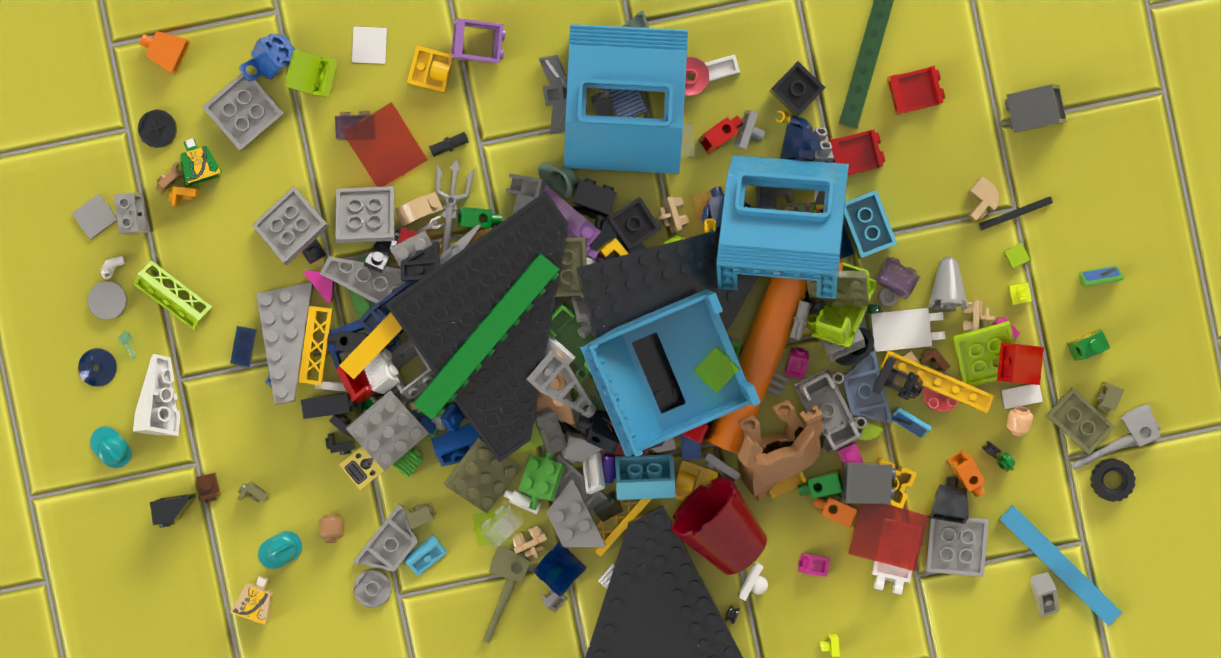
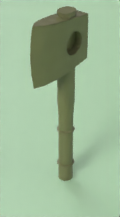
M500 545L492 559L489 573L507 578L489 626L485 630L486 633L483 641L486 643H490L494 635L496 626L516 581L523 582L531 560L526 558L524 553L519 552L516 554L515 551L503 545Z

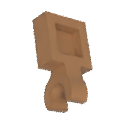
M175 162L172 165L170 173L167 175L164 173L158 178L156 190L161 195L177 179L183 177L182 171L178 172L176 170L179 162Z

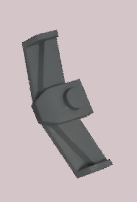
M558 55L541 57L539 61L550 85L543 86L546 106L553 105L550 135L565 133L568 79Z

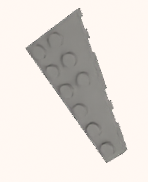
M330 256L320 271L321 275L376 304L405 283L401 281V268L385 266L383 272L379 273L364 266L365 262Z
M312 283L256 294L276 406L295 402L308 311L309 306H311V294L314 287Z

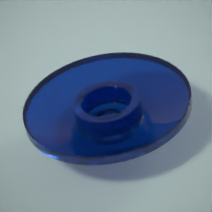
M101 348L88 350L82 355L79 360L78 371L82 380L87 384L96 387L104 386L115 377L117 363L110 352ZM94 364L99 366L98 371L93 370Z

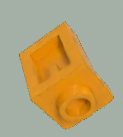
M173 187V190L169 192V202H171V206H179L180 195H182L181 199L193 200V197H199L200 189Z

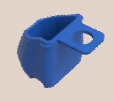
M269 34L256 42L251 51L253 59L241 64L239 69L249 82L263 75L268 79H273L277 73L290 65L292 52L295 48L289 43L286 36ZM249 65L254 66L257 71L256 74L249 75L246 72V67Z

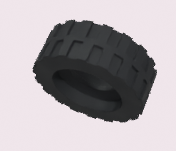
M1102 460L1099 464H1096L1091 472V487L1094 489L1095 494L1102 499L1111 502L1122 501V499H1126L1133 492L1136 480L1134 471L1121 460ZM1117 471L1120 473L1122 483L1119 488L1111 490L1105 486L1104 476L1107 472Z

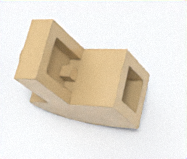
M984 176L979 177L968 191L969 194L979 201L968 215L972 221L981 220L988 212L986 208L994 211L999 203V193L994 184Z
M436 192L405 203L395 209V212L402 227L424 217L443 210V207Z

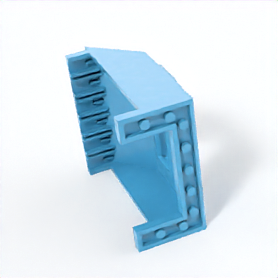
M570 24L564 168L679 174L684 120L688 30ZM587 89L664 92V118L586 115Z
M733 155L726 180L717 255L718 289L738 291V274L817 281L818 298L836 299L849 164ZM746 186L824 191L823 214L744 207Z
M705 289L618 326L580 348L626 457L633 454L635 457L643 454L642 450L749 404L756 406L761 403L754 385L746 381L719 315L723 310L715 292ZM655 332L658 334L685 399V404L661 413L632 345L634 341Z

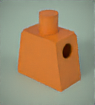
M159 31L155 33L153 38L144 34L140 40V45L148 48L146 56L174 75L190 44V41L185 38Z
M962 450L947 459L959 482L968 492L972 491L975 497L985 492L982 487L985 480L971 456Z
M818 497L813 505L823 510V516L849 528L858 512V508L832 497H829L828 500ZM831 505L838 508L837 513L830 511Z

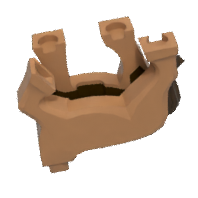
M789 400L772 406L779 418L786 422L784 433L772 434L762 439L760 422L754 415L738 421L745 435L742 448L738 454L739 473L741 474L742 481L757 501L766 498L767 491L771 490L777 482L807 469L819 459L825 438L822 433L824 428L822 421L824 418L817 405L811 407L812 411L805 413V411L799 413L806 422L805 425L796 415L795 407Z

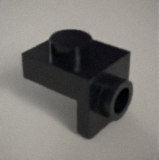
M317 238L302 251L309 264L326 255Z
M329 433L328 438H325L327 450L330 449L331 453L340 452V455L351 454V450L356 448L355 441L336 444L334 433Z

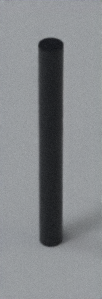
M1049 196L979 223V228L982 231L1053 203L1052 198Z

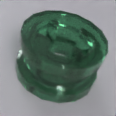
M882 303L869 304L866 314L883 313V310H881Z

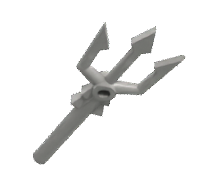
M457 158L451 167L453 173L450 195L440 191L441 177L444 175L438 164L436 169V194L446 201L443 207L445 210L441 215L445 217L441 254L450 247L453 219H457L456 210L458 209L456 203L469 198L475 170L474 168L466 177L465 194L455 196L457 172L460 171Z

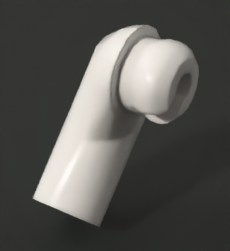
M121 255L107 259L101 268V276L104 279L111 278L117 266L126 264L124 256Z

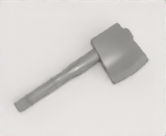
M1149 405L1139 406L1121 417L1130 433L1129 435L1112 442L1100 450L1098 449V451L1079 458V460L1071 463L1073 470L1084 467V465L1101 457L1103 458V456L1118 451L1134 442L1137 446L1141 447L1160 438L1159 430L1161 428L1158 422L1155 421Z

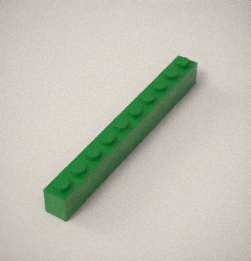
M540 253L415 400L414 406L431 420L435 416L438 418L444 412L443 406L447 401L451 403L458 395L456 393L460 386L464 388L470 381L469 375L472 372L476 373L482 367L481 361L485 356L489 358L494 353L496 343L498 341L502 343L508 336L507 330L510 327L514 328L521 320L519 316L523 312L527 313L534 305L532 301L535 297L540 298L546 291V288H544L549 281L551 283L554 282L559 275L557 273L559 268Z

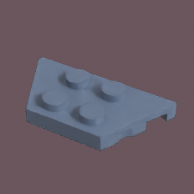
M871 351L866 358L862 359L844 374L843 386L849 411L852 415L893 423L884 386L880 394L872 391V387L880 373L876 352Z

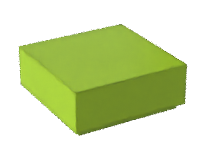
M1022 243L1004 251L1012 269L1030 260Z

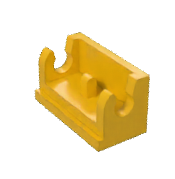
M801 471L777 482L768 492L773 499L798 487L800 484L807 483Z

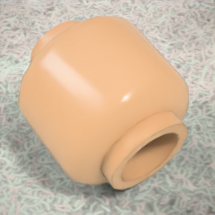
M1016 406L1015 409L1009 411L1006 427L1013 435L1022 436L1030 432L1033 414L1026 407Z

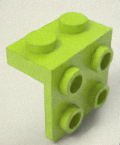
M294 50L285 82L286 87L329 98L333 88V77L337 71V60Z

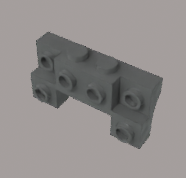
M509 174L512 182L510 189H506V192L517 195L513 210L514 214L544 193L546 180Z

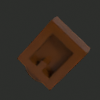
M931 348L926 349L921 354L922 358L919 359L921 363H925L932 357L931 363L937 370L946 371L951 367L936 348L932 350Z
M216 472L196 477L200 494L198 497L199 501L205 500V503L215 501L216 496L221 495Z

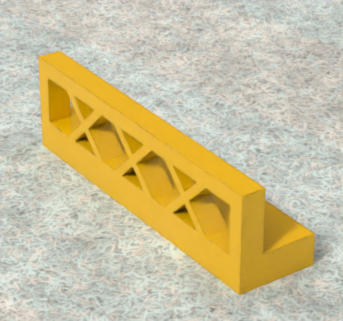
M309 306L299 383L322 386L328 348L327 338L330 333L333 309ZM327 312V320L320 325L318 322L319 313ZM321 329L324 333V340L317 344L316 334ZM318 348L319 351L322 353L321 359L315 363L313 361L314 350ZM314 367L319 372L318 381L310 380L311 369Z
M629 499L627 502L619 500L621 505H628V513L625 516L615 515L610 518L615 519L613 530H604V522L599 521L596 526L599 529L602 525V531L599 532L602 533L606 546L592 548L600 557L627 528L628 522L635 519L651 499H639L635 502H630Z

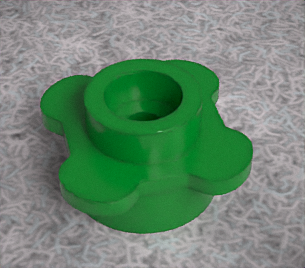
M1004 453L996 457L997 463L1002 470L1007 472L1014 470L1015 461L1011 455Z

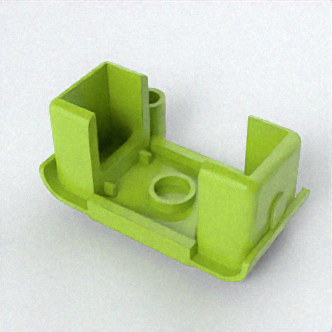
M842 263L844 265L841 271H866L870 303L875 290L876 280L870 279L868 270ZM825 305L824 309L820 310L818 317L816 314L808 315V329L815 332L811 336L850 348L868 306L835 307L834 305Z

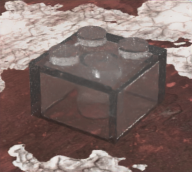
M503 503L496 510V516L493 519L488 517L480 526L482 528L480 534L495 549L508 539L525 521V518L510 503L507 505Z

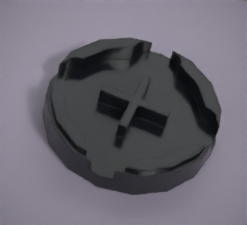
M158 109L149 111L139 120V136L150 147H166L176 137V121L166 111Z

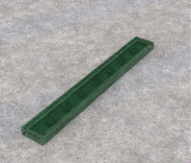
M873 0L838 123L840 125L854 129L858 128L894 0Z

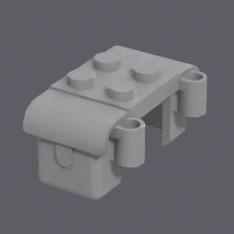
M826 368L794 384V388L807 413L812 411L811 407L816 405L822 412L824 418L822 421L824 427L822 433L825 438L824 447L828 453H831L862 437L859 429L864 428L867 421L861 416L852 417L836 385L844 381V375L840 372L830 374L829 369ZM837 374L840 375L839 381H835V375ZM862 419V425L858 426L857 421Z

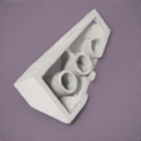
M152 354L135 411L133 432L163 436L179 435L180 411H177L176 407L177 393H174L173 389L174 375L170 357Z

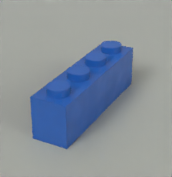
M469 423L457 428L455 432L449 431L434 437L431 441L435 454L443 467L459 463L476 440L482 438L472 424Z

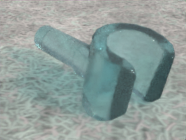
M125 331L119 336V341L127 348L131 357L135 358L136 354L128 343L132 336Z

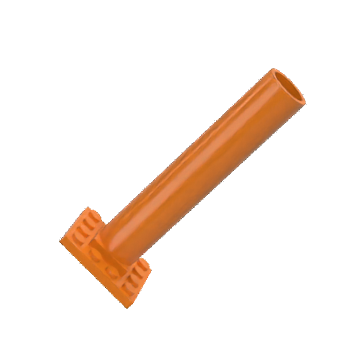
M839 262V271L842 270L844 265ZM771 277L738 359L746 381L754 385L761 403L756 406L749 404L714 419L706 437V440L710 443L739 454L745 435L738 421L752 415L755 418L757 417L795 321L793 317L796 315L799 301H804L808 292L807 280Z

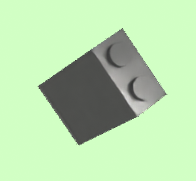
M1051 84L1007 94L1005 106L1007 111H1010L1009 126L1014 132H1023L1067 123L1060 85Z
M844 461L842 500L845 503L891 504V499H894L895 489L892 488V480H895L896 476L895 468H893L892 464Z

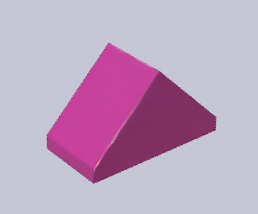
M306 270L304 274L324 299L331 303L334 299L335 282L321 275L320 272Z

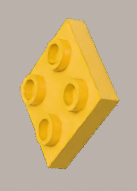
M416 45L407 84L445 93L453 63L451 54Z
M682 460L675 479V498L684 501L699 486L703 485L706 487L712 484V480L717 478L719 472Z

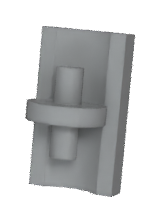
M815 128L814 132L819 134L820 148L815 152L814 162H821L823 160L833 162L832 146L828 141L826 128Z

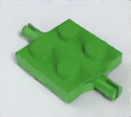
M548 451L545 457L529 455L518 491L532 497L528 507L532 510H536L539 500L546 499L554 502L565 468L564 464L552 459L554 454H549Z

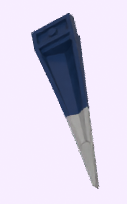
M482 225L474 227L441 254L440 265L467 247ZM417 281L405 282L371 307L358 322L370 334L390 313L385 304ZM402 329L383 349H387L404 330Z

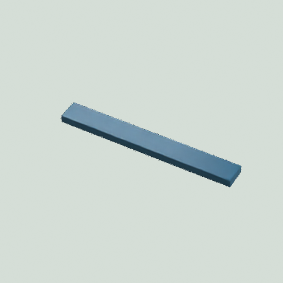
M1013 505L999 518L1108 626L1122 613Z

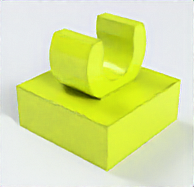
M1028 282L1008 286L1012 305L1032 301Z
M836 634L829 635V641L820 642V649L822 651H830L832 657L840 656L838 636Z

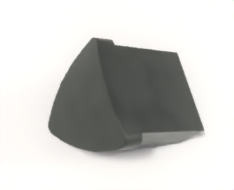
M614 490L609 492L608 500L593 507L594 513L602 522L624 512Z

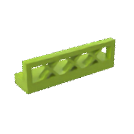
M152 260L137 274L133 283L193 330L199 326L202 318L212 309L210 304ZM151 268L157 272L158 277H152L146 272ZM163 282H170L173 288H166L163 286ZM178 293L186 294L188 300L179 298ZM193 305H200L204 310L199 313L194 309Z

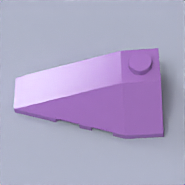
M545 185L544 192L546 191L569 223L566 238L586 237V248L587 246L590 247L601 235V231Z

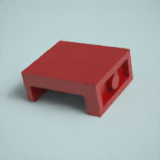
M935 65L900 75H892L887 78L896 115L941 105L943 99H945L944 89L940 88L939 85L941 80L940 72L938 69H935Z
M875 129L828 140L832 146L833 163L849 164L848 175L883 167L885 156L883 151L879 149L878 144H881L879 133H875Z
M1001 342L997 381L1040 385L1044 347Z

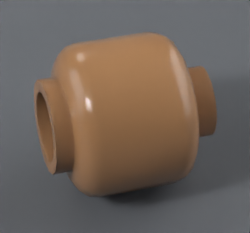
M324 515V518L319 520L318 535L320 538L325 539V543H336L337 539L343 537L344 521L339 518V515Z

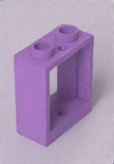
M460 18L454 20L451 59L488 64L500 63L504 50L501 48V42L505 39L503 24ZM465 27L494 30L492 58L462 54Z

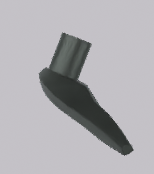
M573 206L576 211L585 214L589 218L596 219L595 227L602 230L603 220L607 219L604 214L587 208Z

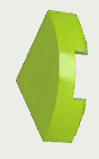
M867 422L866 426L861 429L862 437L858 439L872 440L881 434L883 428Z

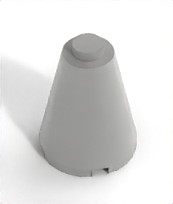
M945 257L942 261H939L929 300L930 309L933 306L934 310L956 311V307H961V310L968 308L959 263L952 257Z

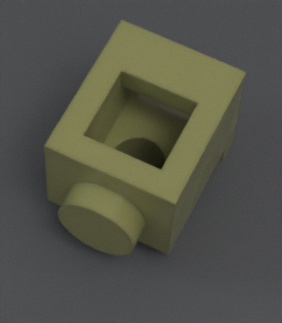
M1102 382L1101 386L1104 388L1103 390L1100 389L1097 394V409L1107 413L1109 410L1115 411L1124 390L1107 382Z
M423 503L412 507L414 510L412 512L410 508L404 511L412 529L434 520V515L436 514L432 503L425 506Z

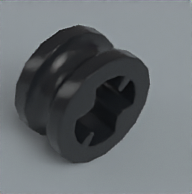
M987 441V445L983 446L982 449L993 458H996V454L1000 453L1001 450Z
M730 605L724 621L730 620L731 624H734L740 608L737 607L735 609L733 605Z

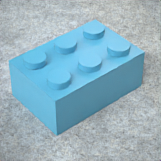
M877 190L845 202L844 222L858 258H863L897 244Z
M673 454L615 457L617 500L675 498Z

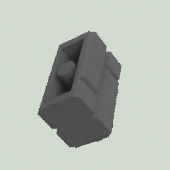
M550 407L536 412L534 420L543 445L549 454H554L568 447L556 413Z

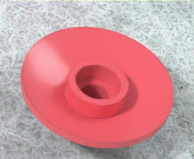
M687 57L685 95L688 96L701 93L709 82L710 75L706 64L695 57ZM688 74H694V79L688 80Z

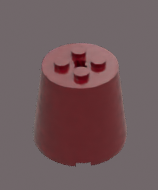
M721 477L713 479L712 484L706 487L703 485L699 486L684 499L673 515L675 521L671 525V530L679 539L723 574L733 575L745 570L759 558L767 544V536L735 484L729 478Z

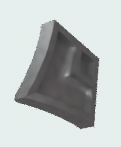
M706 451L703 455V458L707 461L705 464L713 470L717 469L722 477L729 478L732 482L737 481L741 474L712 455L709 451Z

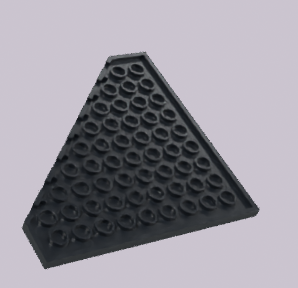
M546 191L385 304L437 376L540 253L559 268L557 271L559 275L554 282L551 283L549 281L544 287L546 291L540 298L535 297L532 301L534 304L527 313L523 312L519 316L520 322L514 328L510 327L507 330L508 336L502 343L499 341L496 343L494 353L489 358L485 356L481 361L482 367L476 373L472 372L469 375L470 381L464 388L460 386L456 391L458 395L454 401L498 462H501L528 443L532 437L539 391L526 379L546 357L569 225Z
M711 232L576 268L594 340L618 326L705 289L716 293L723 310L719 315L727 332L759 276L738 274V291L718 289L716 264L720 233L712 235ZM655 332L634 341L632 345L660 412L664 413L685 404V399L658 334ZM663 441V442H661V443H659V444H656V445H654V446H652V447H649V448H647V449H645V450H642V451H646V450H649V449H653V448H656V447H660V446H662V445L664 444L665 441Z
M663 504L628 522L585 658H744L682 540L672 532L671 525L673 523Z

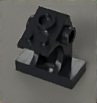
M889 354L872 387V391L880 394L883 386H887L898 391V396L905 400H909V398L915 399L923 389V381L919 379L920 376L912 371L906 373L893 367L896 357ZM896 374L907 379L903 388L893 383Z

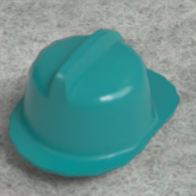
M100 427L91 435V448L104 464L111 468H121L129 462L131 448L113 428Z
M284 531L269 538L261 544L258 550L260 562L269 569H277L295 560L302 551L301 539L297 534L290 531Z

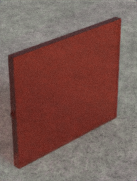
M392 102L342 131L377 187L387 185L428 160Z
M860 503L848 554L916 571L929 515L887 504Z

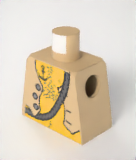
M258 576L255 585L247 583L230 613L264 625L268 623L273 598V591L266 589L269 579Z

